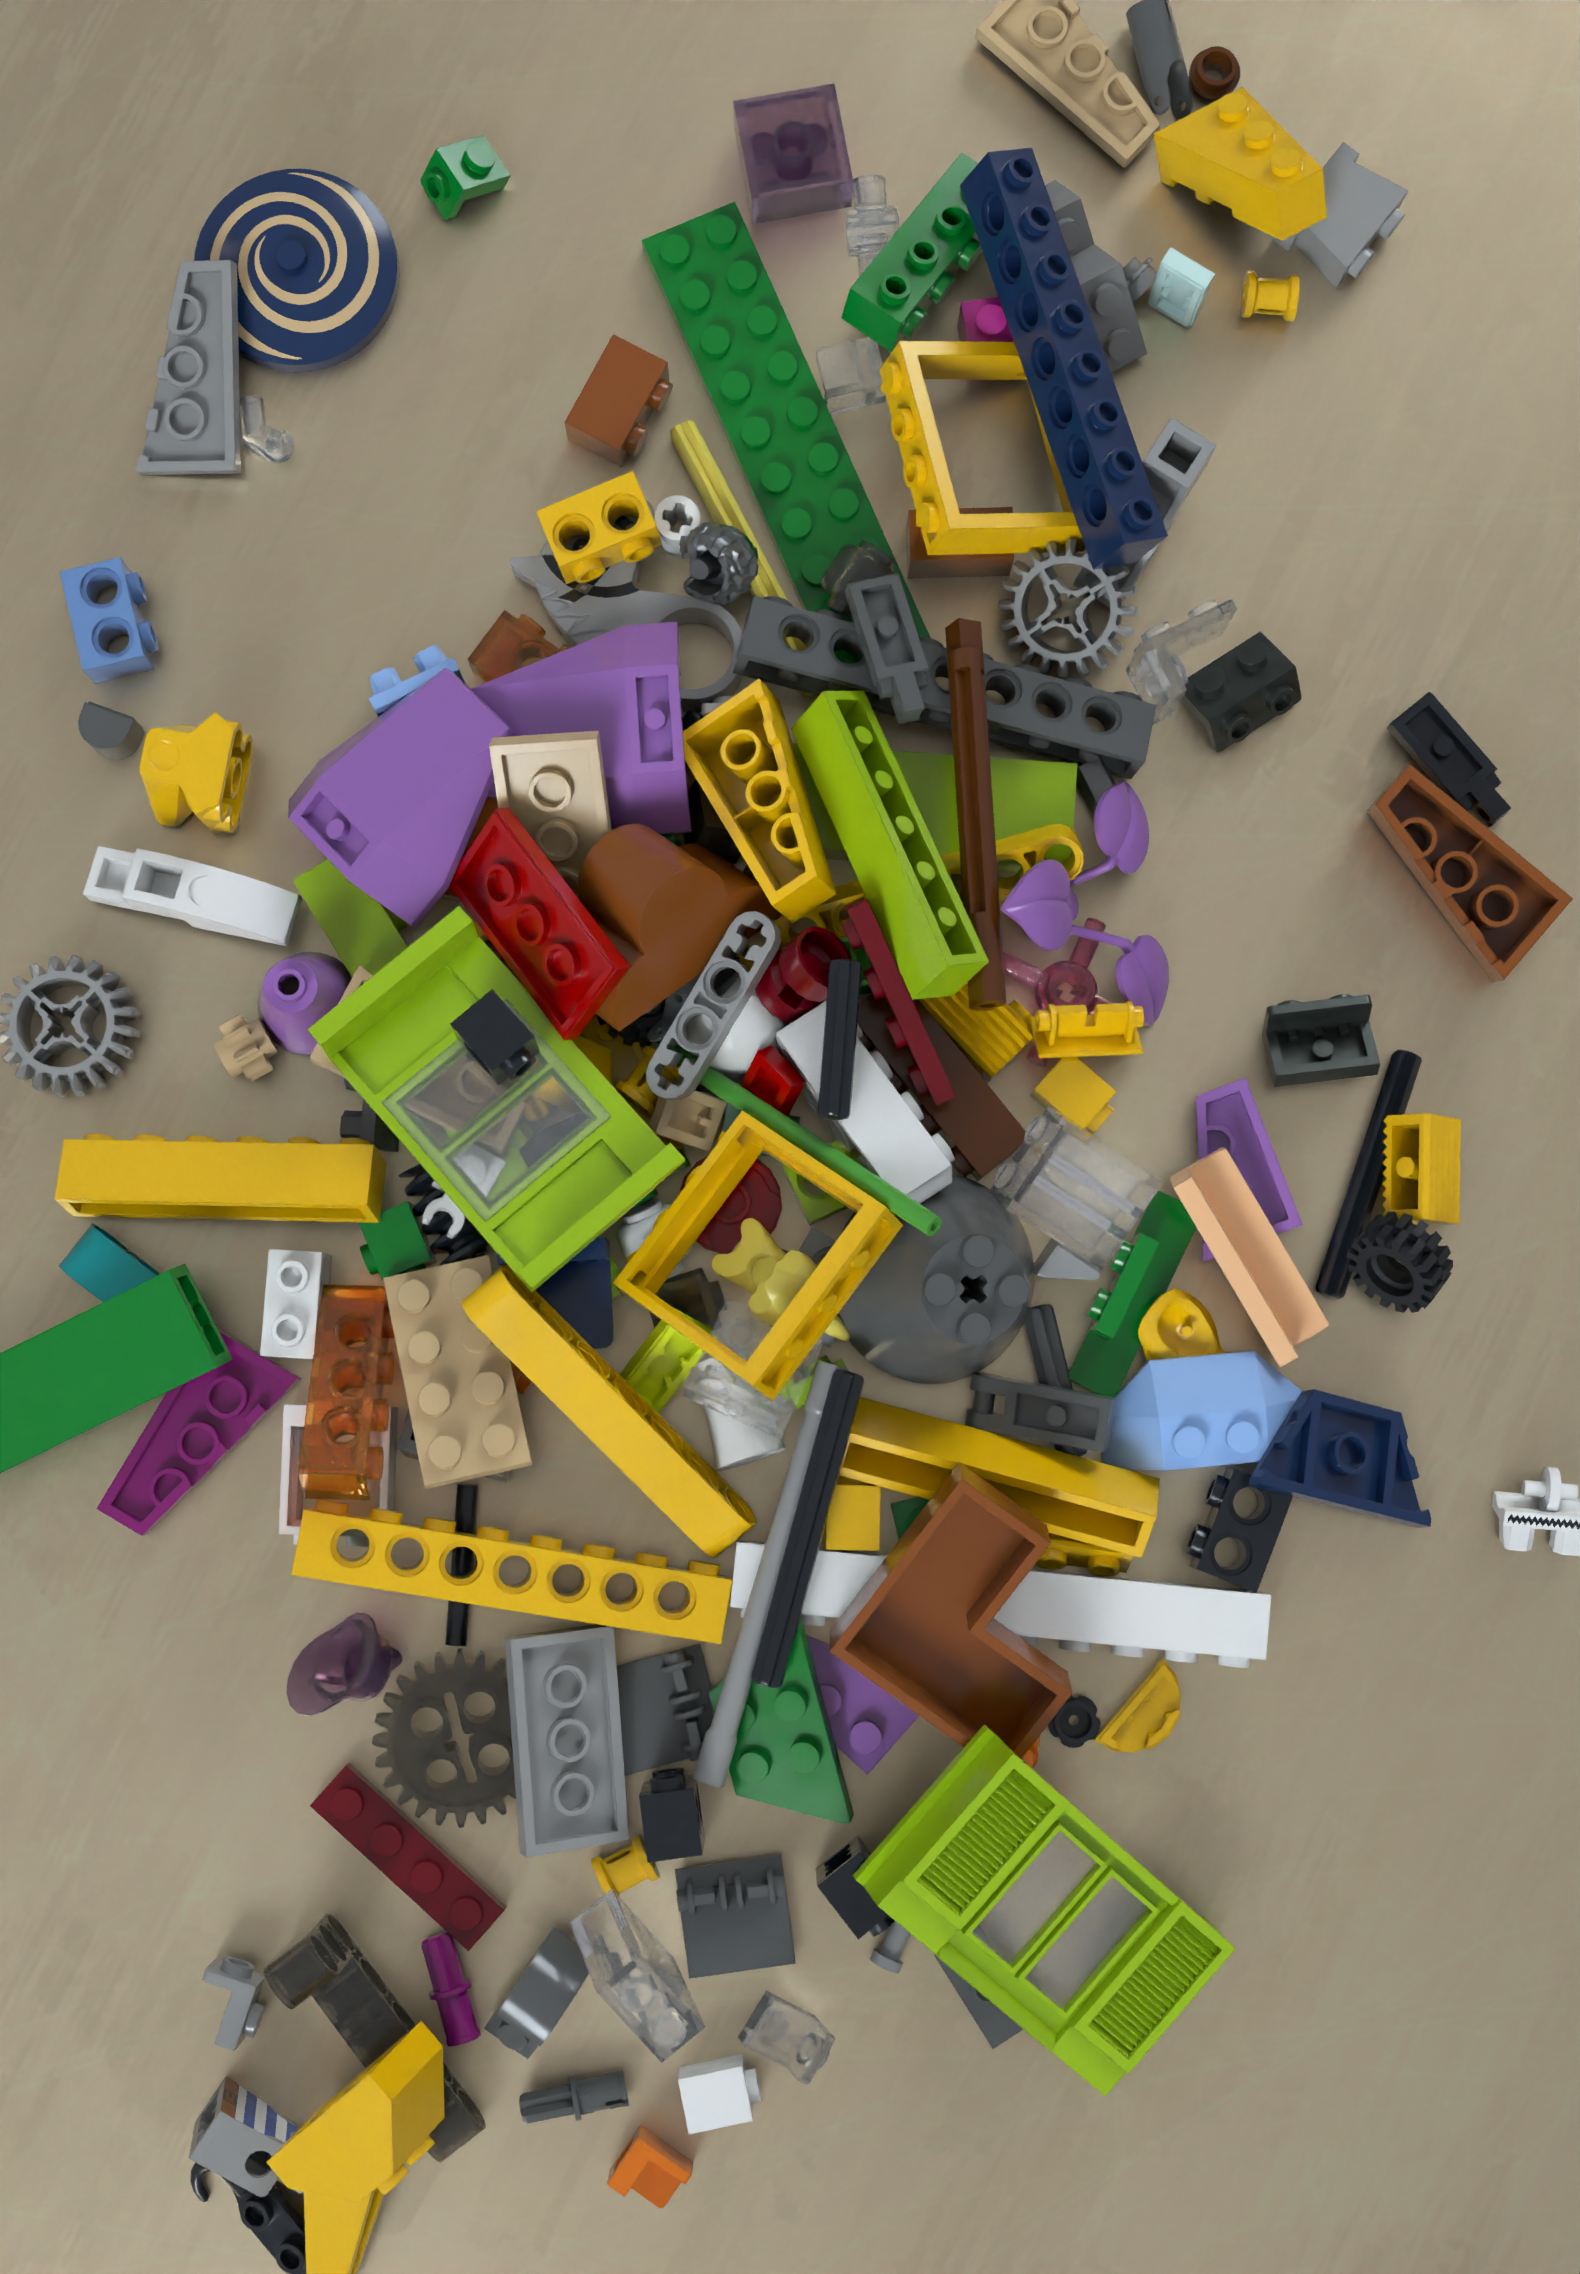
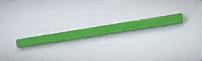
M678 1044L675 1045L673 1050L683 1054L676 1065L678 1068L685 1058L692 1059L696 1063L698 1057ZM709 1066L699 1083L700 1085L739 1111L743 1110L885 1205L891 1212L927 1236H933L939 1230L942 1223L941 1217Z

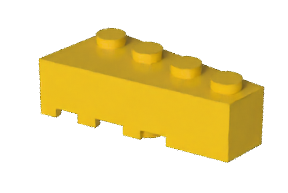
M759 678L683 731L685 761L771 905L791 923H794L837 893L781 702Z

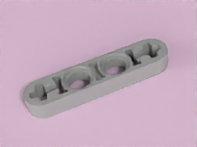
M756 911L745 912L737 916L729 926L648 1064L646 1081L650 1090L657 1096L669 1100H682L690 1096L699 1085L779 949L781 931L777 923L770 917ZM762 923L761 934L767 938L765 944L762 947L753 945L744 957L754 962L751 970L744 964L729 959L728 956L732 950L742 955L747 948L749 940L743 936L747 927L757 929ZM726 968H733L741 978L739 991L730 998H721L714 989L715 977L720 971ZM705 1014L712 1021L713 1033L706 1043L695 1045L688 1038L687 1026L693 1017ZM678 1043L683 1049L699 1054L696 1063L692 1059L685 1058L679 1067L678 1073L684 1077L680 1086L671 1084L666 1089L664 1086L667 1083V1078L662 1074L663 1068L666 1065L675 1067L683 1056L682 1053L673 1050L675 1045Z

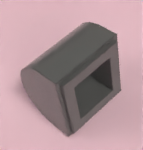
M90 701L88 703L85 702L78 720L79 731L83 739L98 754L109 760H123L137 751L145 731L133 717Z

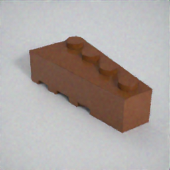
M1411 764L1399 772L1367 810L1493 983L1504 980L1573 900L1571 896Z

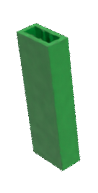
M186 1264L167 1270L0 1353V1473L232 1360L229 1350Z

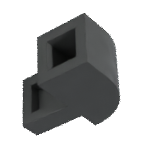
M553 1927L531 1957L512 1989L495 2010L484 2029L498 2038L503 2045L529 2059L537 2047H541L556 2026L598 1957Z

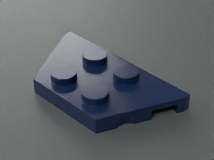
M1312 1389L1300 1393L1249 1479V1486L1416 1528L1431 1527L1429 1509L1420 1510L1412 1480L1420 1477L1415 1459L1407 1447L1408 1435L1401 1412Z

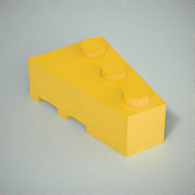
M1244 87L1224 95L1215 102L1154 133L1161 182L1171 187L1180 183L1196 192V199L1209 205L1215 200L1231 208L1234 218L1281 241L1327 218L1323 168Z

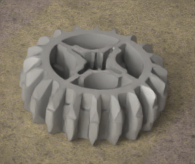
M1075 536L1067 539L1065 553L1059 551L1058 545L1054 541H1049L1046 545L1049 555L1046 558L1037 549L1030 550L1028 556L1034 564L1031 568L1024 562L1015 561L1012 564V568L1023 577L1020 583L1013 579H1004L1002 582L1004 589L1015 592L1014 600L1002 599L998 601L999 609H1013L1014 618L1005 619L999 623L1000 629L1008 630L1016 626L1020 634L1007 642L1008 647L1014 649L1025 642L1029 649L1022 655L1021 662L1027 665L1034 660L1037 654L1042 656L1039 669L1044 675L1050 671L1053 661L1059 662L1058 675L1060 679L1069 677L1071 663L1076 662L1077 671L1081 677L1088 676L1090 674L1088 658L1090 657L1093 658L1100 669L1109 665L1108 658L1102 650L1107 647L1116 655L1122 654L1124 647L1114 636L1116 633H1119L1123 636L1131 637L1135 632L1132 626L1121 623L1122 616L1131 617L1139 614V607L1134 605L1123 606V597H1129L1138 592L1136 585H1129L1120 589L1117 580L1126 577L1130 573L1129 568L1122 566L1113 573L1107 567L1093 570L1086 548L1083 554L1078 553L1079 543ZM1062 563L1077 564L1092 571L1098 576V579L1081 589H1074L1069 587L1062 577H1058L1053 566ZM1040 577L1048 597V606L1041 616L1030 623L1027 610L1028 597L1032 586ZM1090 592V596L1081 601V605L1075 609L1077 616L1075 622H1069V616H1067L1063 620L1059 617L1047 623V619L1056 614V610L1062 606L1059 598L1060 594L1067 593V598L1071 599L1074 595L1078 598ZM1107 592L1110 600L1109 620L1102 635L1097 639L1092 631L1093 627L1088 618V610L1096 599ZM1053 627H1064L1072 633L1075 639H1079L1084 649L1077 651L1059 650L1046 644L1039 636Z
M72 955L65 968L63 961L59 957L53 956L49 958L48 973L37 963L30 964L29 968L33 980L28 982L22 977L16 976L13 978V983L21 990L17 997L8 993L1 995V1001L12 1007L10 1014L0 1013V1024L9 1026V1030L0 1033V1044L6 1046L13 1045L2 1056L4 1062L10 1065L20 1063L15 1073L18 1079L26 1081L33 1077L32 1087L40 1092H44L51 1084L53 1094L58 1097L66 1095L70 1084L76 1095H86L88 1090L87 1079L95 1087L103 1089L107 1084L102 1072L107 1069L110 1073L120 1076L123 1073V1069L114 1062L120 1054L125 1058L132 1059L135 1054L132 1049L124 1045L125 1038L134 1040L140 1037L138 1029L126 1026V1022L135 1020L140 1016L139 1010L135 1007H122L130 1001L133 993L126 987L116 989L121 979L120 976L113 971L103 975V965L95 960H92L85 968L83 959L77 955ZM82 986L90 988L82 997L76 995L65 1004H57L48 997L52 992L64 987ZM103 1003L106 1013V1031L100 1043L94 1036L92 1028L95 1019L101 1013L98 1008ZM37 1010L42 1017L43 1027L39 1036L35 1039L37 1045L33 1047L30 1026L33 1014ZM53 1011L65 1018L69 1017L72 1019L71 1023L76 1028L75 1032L83 1038V1041L72 1035L65 1034V1029L60 1024L62 1021L53 1014ZM71 1048H78L89 1056L86 1060L68 1067H53L46 1064L54 1055L60 1057L66 1050Z

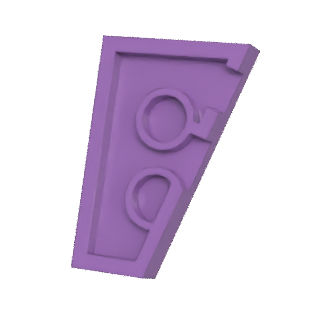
M1246 1078L1196 1096L1199 1160L1219 1148H1226L1276 1234L1303 1225ZM1202 1237L1203 1262L1213 1259L1214 1256Z
M806 1634L835 1745L868 1775L919 1715L829 1652V1644Z

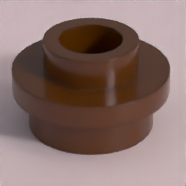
M1220 46L1210 47L1198 53L1193 59L1189 70L1190 83L1201 96L1208 99H1220L1224 95L1232 93L1237 87L1241 73L1240 65L1230 50ZM1215 70L1221 74L1222 79H1210L1206 76V72Z

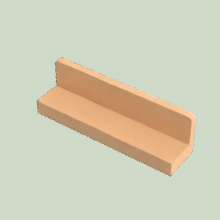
M1219 1148L1169 1178L1176 1194L1279 1367H1282L1298 1358L1294 1348L1295 1345L1326 1329L1329 1322L1226 1148Z

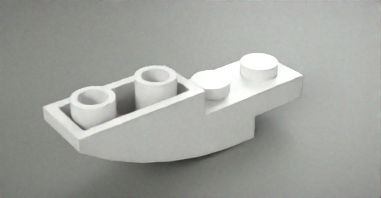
M101 846L97 848L83 891V895L93 902L181 919L195 928L288 946L302 897L297 893L191 860L138 848L135 853Z

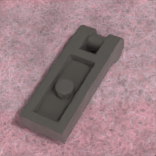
M972 1373L970 1389L975 1390L973 1407L967 1409L965 1426L1104 1453L1109 1451L1116 1404L1115 1397L1010 1379L995 1374ZM995 1395L1006 1396L1004 1415L993 1412Z

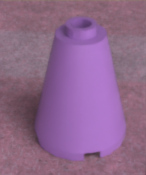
M302 952L291 955L270 968L259 991L258 1013L266 1027V1031L274 1039L275 1043L292 1053L311 1055L317 1042L307 1029L338 1005L352 979L345 965L338 959L324 953Z

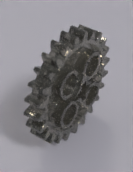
M458 1648L454 1663L447 1664L439 1651L435 1653L434 1669L429 1671L418 1660L414 1663L417 1679L412 1681L401 1674L397 1677L396 1682L403 1692L401 1696L389 1692L384 1694L383 1701L393 1711L392 1713L381 1712L376 1714L375 1723L387 1728L388 1731L374 1735L372 1745L387 1748L388 1751L376 1758L375 1765L378 1768L392 1767L393 1770L386 1776L383 1785L385 1788L398 1784L403 1786L397 1799L399 1805L408 1802L413 1797L418 1800L415 1817L420 1818L431 1807L436 1809V1825L441 1826L449 1812L455 1813L458 1827L463 1828L467 1812H474L479 1822L485 1824L487 1807L492 1805L500 1814L505 1815L507 1809L504 1797L510 1795L516 1799L508 1679L503 1676L506 1664L505 1659L501 1658L490 1669L485 1667V1651L480 1650L472 1664L466 1663L463 1649ZM447 1692L454 1694L463 1732L465 1734L474 1733L469 1737L468 1749L477 1776V1781L474 1783L467 1781L458 1743L456 1741L447 1742L452 1738L453 1728L451 1716L444 1699V1694ZM474 1692H484L493 1698L495 1704L490 1713L484 1716H475L466 1710L464 1706L466 1698ZM425 1707L436 1709L443 1718L442 1724L433 1731L425 1732L419 1730L412 1721V1716L417 1710ZM489 1744L502 1745L509 1753L508 1759L499 1767L485 1766L478 1757L483 1747ZM440 1759L448 1760L454 1764L457 1773L448 1782H435L426 1772L427 1767L432 1762Z

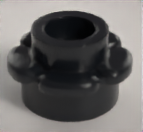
M1071 1695L1048 1724L1050 1733L1054 1737H1059L1064 1746L1071 1748L1083 1746L1084 1742L1094 1739L1100 1729V1719L1096 1717V1705L1086 1696L1080 1695L1078 1698H1075ZM1076 1715L1079 1718L1077 1725L1069 1723L1071 1716Z

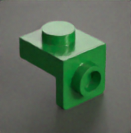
M482 135L436 148L420 181L428 198L435 204L443 218L448 220L457 216L465 200L504 189L511 175L485 136Z

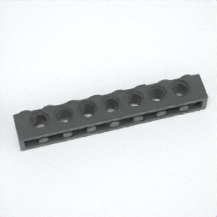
M753 596L742 631L733 669L734 674L757 680L760 678L764 682L819 696L823 691H864L873 711L896 717L891 704V697L881 699L877 687L874 688L855 623L843 620L840 615L832 611L817 610L811 612L793 607L789 601L780 597L767 596L760 598ZM786 637L798 638L805 644L806 649L800 651L793 650L786 645L783 639ZM919 637L928 665L926 673L928 686H926V689L920 690L925 710L921 712L920 720L914 722L952 732L950 692L942 689L935 680L937 677L949 679L947 649L935 639ZM838 650L847 651L854 656L857 663L845 664L838 660L834 652ZM983 653L985 693L989 690L996 691L1006 701V705H998L990 701L986 695L989 742L1067 763H1078L1077 765L1079 766L1087 762H1096L1101 757L1112 775L1132 779L1145 763L1156 710L1155 704L1144 702L1140 696L1131 692L1117 691L1111 693L1093 688L1091 683L1083 679L1066 678L1063 680L1044 675L1039 668L1031 665L1019 664L1011 666L993 661L990 655ZM1036 704H1044L1050 707L1056 718H1047L1041 715L1036 708ZM1086 717H1093L1099 720L1105 732L1092 729L1088 725Z

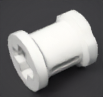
M673 495L665 498L658 504L654 515L663 550L674 556H682L679 545L681 536H688L691 530L700 527L701 516L699 509L691 499L685 496ZM677 519L685 520L686 525L681 526L679 533L670 531V527L675 526Z

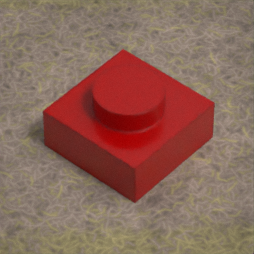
M772 1045L757 1051L740 1086L788 1117L806 1081Z

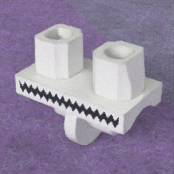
M1545 1466L1540 1474L1539 1481H1522L1521 1493L1494 1491L1491 1506L1499 1518V1539L1504 1548L1526 1552L1532 1550L1535 1529L1551 1530L1549 1546L1553 1552L1561 1555L1580 1556V1499H1577L1578 1486L1576 1484L1561 1483L1559 1469Z

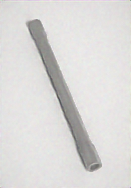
M819 1360L806 1398L804 1418L710 1728L705 1734L692 1777L694 1780L710 1786L724 1787L737 1744V1731L752 1684L751 1674L832 1374L836 1369L849 1371V1369Z

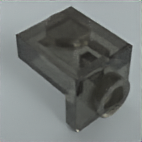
M702 1267L666 1279L655 1294L677 1310L705 1325L709 1324L712 1332L722 1329L718 1313L727 1310L724 1296L718 1280L708 1282ZM649 1311L653 1327L655 1328L661 1319Z

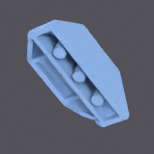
M1254 1350L1148 1360L1115 1397L1116 1404L1109 1451L1101 1452L1102 1463L1127 1470L1167 1471L1259 1462L1302 1391Z

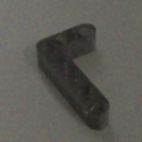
M326 1913L285 1945L264 1968V1976L270 1988L289 2009H295L312 1996L365 2068L416 2025L345 1928L329 1913ZM444 2061L445 2118L429 2134L435 2143L427 2151L440 2163L486 2128V2123L480 2110Z

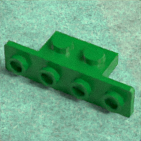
M1161 1191L1155 1192L1131 1241L1122 1240L1109 1266L1116 1273L1107 1290L1101 1287L1098 1289L1086 1316L1092 1318L1093 1321L1069 1369L1071 1382L1098 1395L1117 1396L1141 1345L1138 1337V1328L1141 1320L1157 1298L1167 1291L1197 1228L1180 1200Z

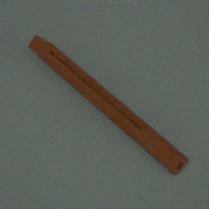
M958 618L945 627L962 898L966 913L989 960L968 981V997L970 1009L992 1011L1006 1004L982 627L979 621Z

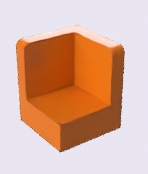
M640 2124L611 2167L607 2185L624 2197L630 2189H633L658 2208H664L681 2182L686 2184L692 2176L693 2161Z

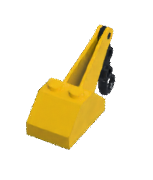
M420 2021L324 2103L266 2162L287 2188L304 2192V2220L276 2186L273 2185L265 2197H259L222 2177L233 2190L242 2222L256 2235L276 2259L277 2264L283 2271L289 2274L358 2273L385 2194L393 2189L409 2173V2170L403 2163L406 2162L411 2166L434 2145L435 2142L429 2134L445 2118L443 2045L427 2026ZM195 2162L191 2169L190 2177L192 2189L201 2202H207L209 2193L204 2184V2177L210 2170Z

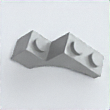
M1054 180L1045 186L1110 372H1113L1147 354L1123 268L1120 262L1094 244L1081 198Z
M1172 417L1142 462L1167 533L1181 505L1207 467L1216 447V444ZM1161 542L1137 562L1107 567L1112 573L1122 566L1129 568L1130 573L1126 577L1117 580L1120 589L1136 583ZM1083 567L1073 585L1081 589L1097 580L1098 576ZM1107 592L1096 599L1110 608Z

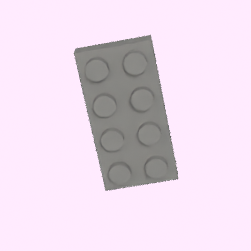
M595 1624L505 1637L520 1853L527 1858L629 1840L614 1627Z

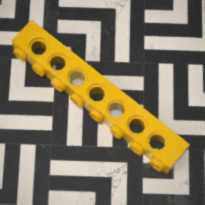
M317 1499L315 1508L304 1506L291 1573L293 1576L716 1644L722 1643L732 1579L725 1575H719L720 1565L689 1560L687 1569L667 1566V1556L636 1551L635 1561L614 1557L616 1548L593 1543H584L582 1552L561 1549L563 1539L538 1534H531L530 1543L508 1540L509 1530L478 1525L476 1534L455 1531L456 1521L425 1516L423 1526L401 1522L403 1513L380 1508H371L369 1517L348 1514L349 1504L325 1499ZM358 1529L368 1537L369 1546L362 1556L352 1559L343 1556L339 1552L337 1540L346 1530ZM413 1538L422 1546L420 1560L411 1567H401L391 1558L392 1547L400 1539ZM456 1547H467L475 1553V1565L466 1575L456 1576L449 1573L445 1568L447 1554ZM513 1555L525 1558L528 1562V1573L523 1581L517 1584H507L500 1579L499 1567L504 1559ZM565 1564L575 1565L581 1572V1581L578 1587L569 1593L556 1591L552 1584L554 1572ZM617 1573H627L633 1580L632 1593L622 1601L608 1599L605 1591L607 1581ZM673 1581L682 1583L685 1589L683 1603L673 1610L661 1608L658 1600L661 1588Z

